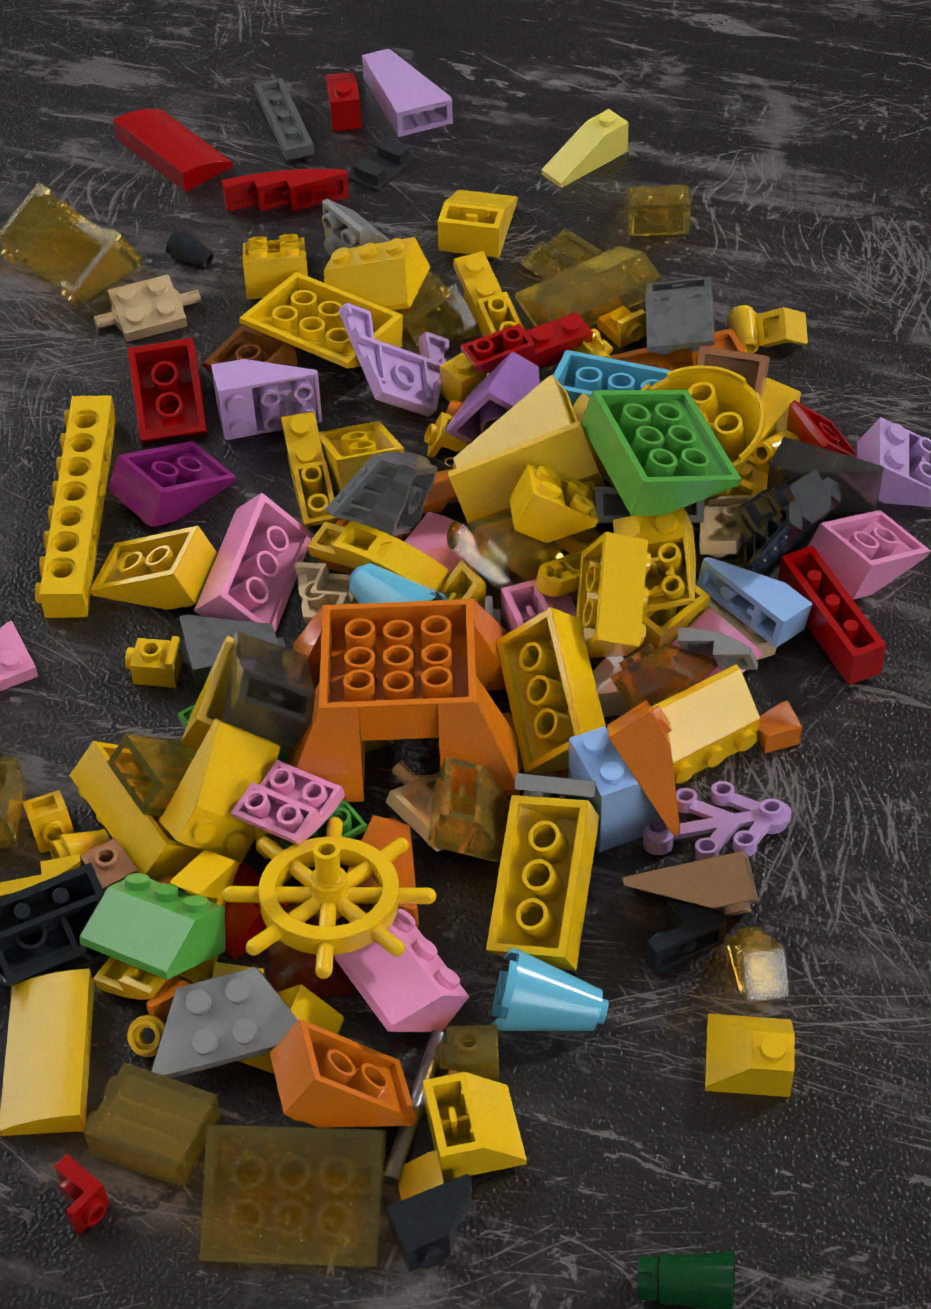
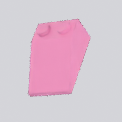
M881 510L820 523L808 547L814 546L853 600L873 595L928 557L931 550Z

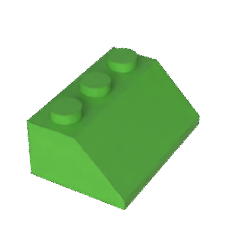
M130 874L125 877V880L107 888L80 935V944L168 980L225 952V907L208 901L204 896L191 895L178 890V887L175 885L162 884L149 879V876L146 874Z

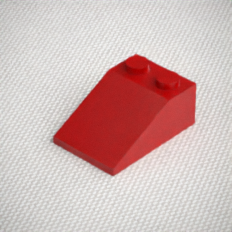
M193 338L127 348L141 443L206 433L207 426L202 381Z

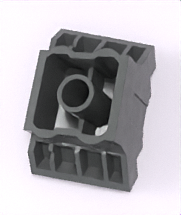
M408 451L405 453H382L380 456L373 454L325 510L331 516L361 523L391 536L411 533L420 521L424 504L434 484L438 467L431 465V461L426 457Z

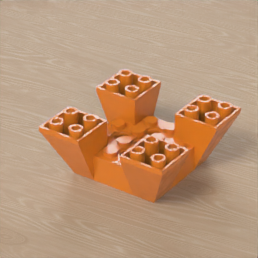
M474 599L322 605L293 643L292 667L295 670L291 682V698H311L288 744L287 764L342 786L345 793L342 801L364 802V741L439 738L442 798L520 795V790L514 789L516 773H519L517 736L486 691L506 689L496 640L509 632Z

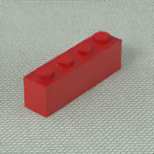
M812 545L781 556L778 580L788 584L812 603L806 626L847 684L851 685L881 674L886 644Z

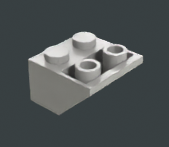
M329 199L322 201V223L325 229L324 246L330 256L335 250L342 247L353 248L367 243L376 244L390 241L355 211Z

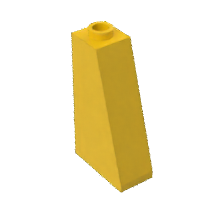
M554 375L547 377L453 458L456 468L576 422L577 418L567 391Z

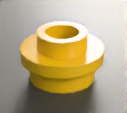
M143 1015L136 1018L130 1024L127 1032L130 1048L142 1057L157 1055L166 1025L164 1021L154 1015ZM146 1028L152 1029L155 1033V1039L152 1043L147 1042L144 1038Z

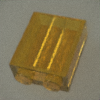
M126 733L107 762L143 815L162 816L197 753V751L180 744L181 740Z
M124 1062L118 1075H113L109 1079L104 1091V1099L98 1110L92 1111L86 1120L84 1135L90 1153L183 1188L221 1116L217 1096Z

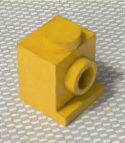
M172 636L171 641L138 638L135 648H127L125 667L131 671L133 684L169 688L177 687L184 662L180 637Z

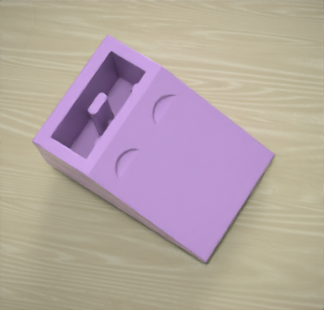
M248 359L211 365L218 415L225 440L283 430L281 417L314 412L316 422H323L317 370Z
M880 417L857 442L856 490L886 504L931 507V440L915 434L897 423H892Z

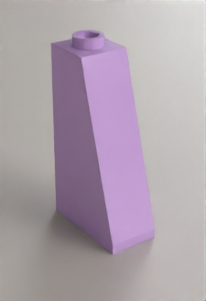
M390 49L362 55L364 80L398 137L453 124L452 98Z

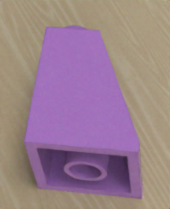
M511 352L469 393L447 425L446 433L469 445L540 384L539 366Z

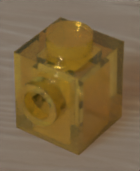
M497 1025L446 1027L447 1043L439 1044L440 1069H448V1075L467 1072L499 1082Z

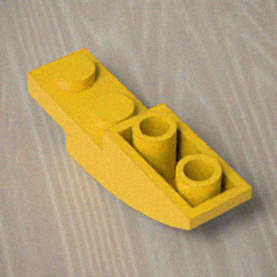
M484 251L455 258L453 267L464 289V301L483 336L519 323L522 326L508 293L502 292Z
M308 412L281 417L289 467L304 527L320 525L324 522H337L339 518L331 516L325 510L334 499L327 463L324 459L315 413Z
M349 521L346 527L324 522L307 545L310 556L354 569L371 563L436 591L440 590L450 575L446 567L417 548L383 531L354 521Z

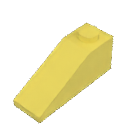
M610 109L587 120L542 168L541 175L558 187L563 188L628 152L629 122Z

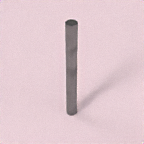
M434 1030L431 1032L410 1094L417 1121L413 1126H399L382 1176L383 1181L388 1184L397 1185L400 1181L403 1165L406 1163L425 1106L423 1080L434 1078L447 1040V1035L442 1031Z

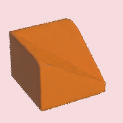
M788 701L776 705L760 716L758 742L764 753L800 744L802 726Z

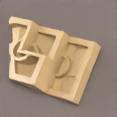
M295 563L294 567L299 584L298 590L302 601V614L305 622L308 624L322 605L359 604L349 591V578L351 575L329 573L327 565L323 563Z

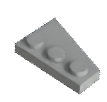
M516 773L514 789L523 790V796L552 798V794L594 797L596 781Z

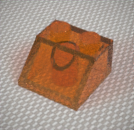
M650 643L620 661L621 669L610 677L630 711L645 700L652 707L691 687L714 670L718 664L713 658L668 643H664L655 649Z

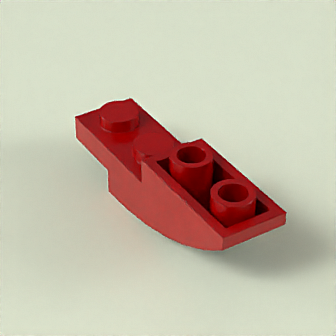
M578 312L526 331L519 323L462 344L461 351L474 369L479 372L491 373L511 352L520 355L541 369L560 363L566 350L582 346L583 341L586 343L592 342L593 331Z

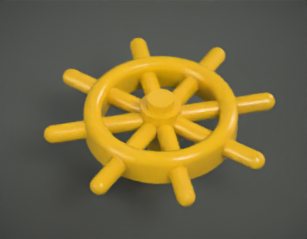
M332 817L327 822L326 837L308 839L299 845L294 844L286 849H283L269 837H261L257 842V847L271 861L262 873L259 886H228L223 891V898L229 903H260L261 915L267 928L246 943L248 954L258 955L279 940L295 950L316 955L315 973L319 978L326 979L332 974L333 955L346 954L362 949L374 941L395 957L403 955L405 952L404 943L388 931L396 918L399 904H431L436 900V892L432 888L399 887L398 875L391 862L408 851L410 845L406 838H397L379 851L365 842L342 837V820L338 817ZM340 865L354 867V869L346 873ZM315 867V870L311 871L309 868ZM293 876L305 887H284L283 885ZM369 877H372L380 886L356 887ZM279 903L303 904L287 914ZM355 904L376 905L366 914ZM314 915L319 917V926L304 923ZM342 916L350 922L335 926L336 920Z

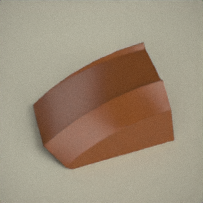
M241 325L201 365L212 373L211 365L241 359L297 367L298 359L295 346Z

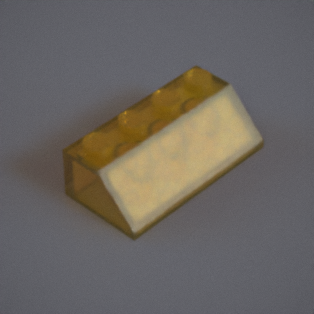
M618 246L515 293V298L535 327L578 312L590 327L597 323L598 317L621 306H625L628 309L645 301L646 284L659 282L661 275L644 252Z

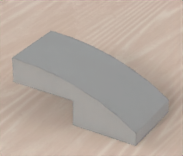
M679 627L677 641L685 656H714L721 670H725L735 664L741 670L758 669V662L751 647L741 641L710 630Z

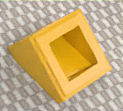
M437 1150L428 1152L403 1165L398 1183L401 1201L444 1183Z

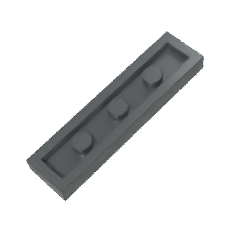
M278 78L255 83L256 96L285 159H299L303 156L314 154V144L283 79Z

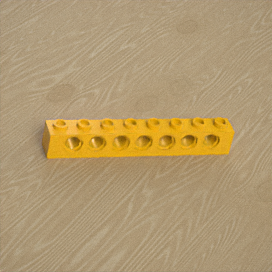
M112 395L72 396L70 410H65L64 412L66 433H61L60 436L62 457H57L56 460L58 481H53L52 496L54 505H50L48 508L50 531L44 532L46 555L41 556L39 561L42 579L41 582H36L35 600L37 604H42L45 618L88 617L91 597L89 590L93 583L116 426Z

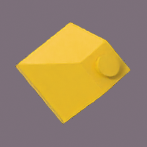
M708 1014L705 1091L790 1097L795 1057V1033L792 1020Z

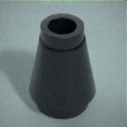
M175 231L168 239L166 253L171 255L172 260L205 269L211 265L214 252L186 231L181 233Z

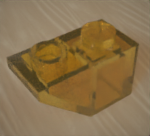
M760 927L741 928L737 930V935L726 936L738 988L748 1002L789 996L784 947L766 931H761Z

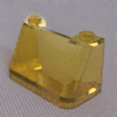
M40 182L35 185L0 230V247L2 248L0 254L12 264H15L18 260L61 290L59 294L73 305L77 301L81 304L88 302L134 272L144 260L119 233L111 228L104 230L74 211L65 201L58 200L51 193V190Z

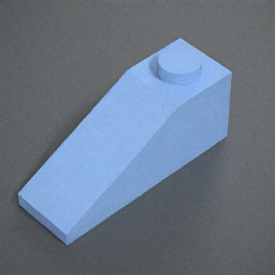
M711 557L703 559L696 585L775 648L805 629L812 603L788 584Z

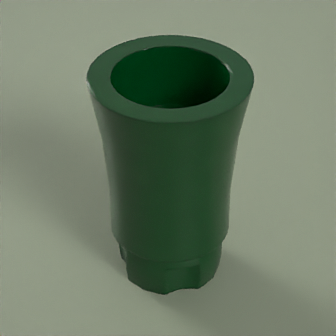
M735 1250L703 1254L661 1253V1257H639L638 1299L659 1301L660 1305L685 1306L699 1309H734Z

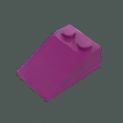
M194 441L118 455L107 490L117 497L123 505L138 515L145 524L154 527L178 521L235 483L236 476Z

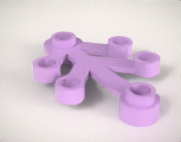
M719 781L712 785V802L717 806H730L743 812L732 813L697 800V793L693 789L681 788L676 791L678 812L691 813L705 819L680 823L681 833L676 836L672 835L663 820H652L643 830V848L650 854L664 855L673 849L674 840L713 833L709 838L705 837L696 841L695 858L697 861L719 856V851L732 836L734 852L743 851L748 856L756 853L758 843L766 834H777L785 830L791 820V810L787 804L777 799H766L758 802L734 793V786L726 781ZM751 826L748 831H739L734 835L739 828Z

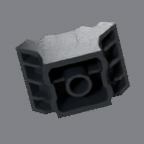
M815 468L757 493L731 511L744 541V569L761 575L764 572L768 573L781 559V556L792 553L794 550L796 551L841 502L840 484L829 476L822 480Z

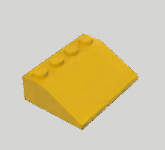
M298 272L292 274L239 318L240 324L345 368L360 367L361 364L339 314V309L347 302L371 311L374 338L376 340L398 348L402 347V314Z

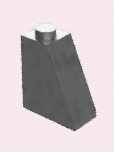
M194 615L180 616L184 643L197 693H201L227 635L279 661L287 658L283 637L276 638L273 624Z

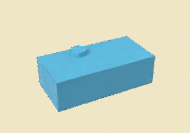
M566 350L554 373V377L567 391L573 407L583 392L590 398L591 392L595 390H641L648 383L651 387L667 378L666 373L672 370Z

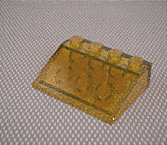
M207 1125L199 1261L377 1267L384 1188L386 1130Z

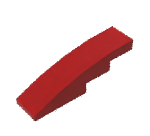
M341 169L281 170L221 180L224 205L227 211L257 205L261 212L289 205L293 212L321 205L322 201L326 199L337 201L350 197L348 173L346 170Z

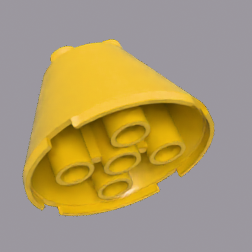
M699 365L667 372V378L651 387L648 383L641 389L688 390L734 468L740 474L756 448L765 425L762 399L759 393H756L747 384V379L725 368ZM729 490L723 491L713 496H726Z

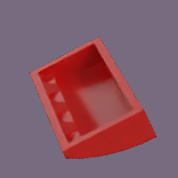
M161 109L137 110L113 119L116 139L185 192L233 167L232 161Z

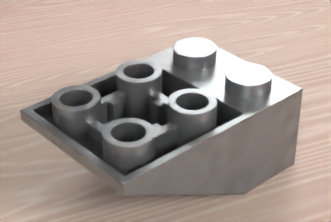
M711 277L646 284L648 352L656 351V354L665 355L673 353L675 349L688 348L690 351H699L700 346L708 347L714 345V306Z

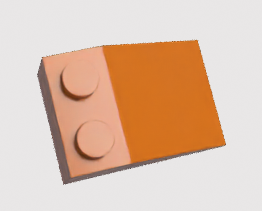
M645 700L607 725L608 738L672 835L676 836L681 832L671 743L668 735L672 731L671 724L659 705L652 708L648 701Z
M302 1019L295 1023L270 1052L283 1113L295 1121H303L318 1128L413 1126L417 1121L400 1060Z

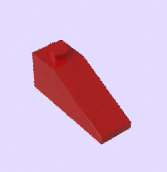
M354 73L325 75L333 131L362 128L360 98Z

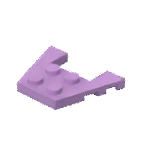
M346 302L339 309V314L374 398L426 417L431 416L437 410L441 390V380H439L440 365L446 362L444 352L449 348V340L429 332H424L418 338L420 355L381 342L374 338L371 311Z

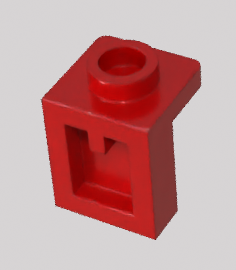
M66 1154L54 1166L60 1180V1184L57 1187L61 1194L72 1203L66 1210L71 1228L77 1234H81L88 1226H93L102 1219L110 1202L104 1185Z

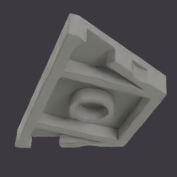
M257 967L176 988L151 1071L152 1079L159 1082L269 1053L295 1025L298 1019Z

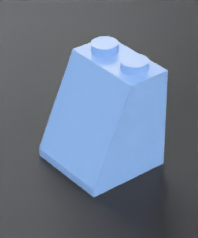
M605 726L569 738L568 779L596 781L594 797L568 796L574 800L590 801L600 816L595 843L599 852L642 838L643 830L650 821L662 820L608 738V729Z

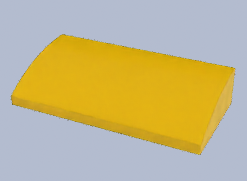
M90 968L46 974L12 986L0 1109V1136L85 1131L95 989Z

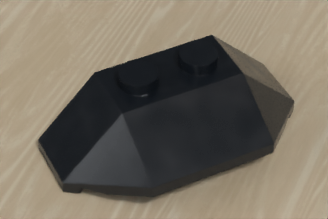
M92 863L0 898L1 985L10 987L85 955L88 947L80 944V935L104 895Z

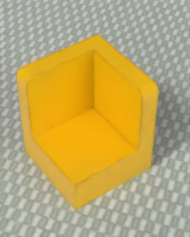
M782 307L757 314L759 346L771 347L787 342L798 345L808 343L806 313Z

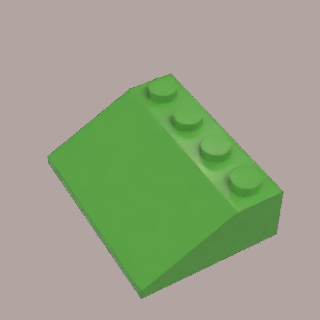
M595 390L591 392L581 425L631 516L665 515L740 485L741 477L688 390Z

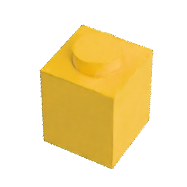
M462 352L440 365L441 395L449 402L456 400L463 403L469 393L487 376V373L476 371Z

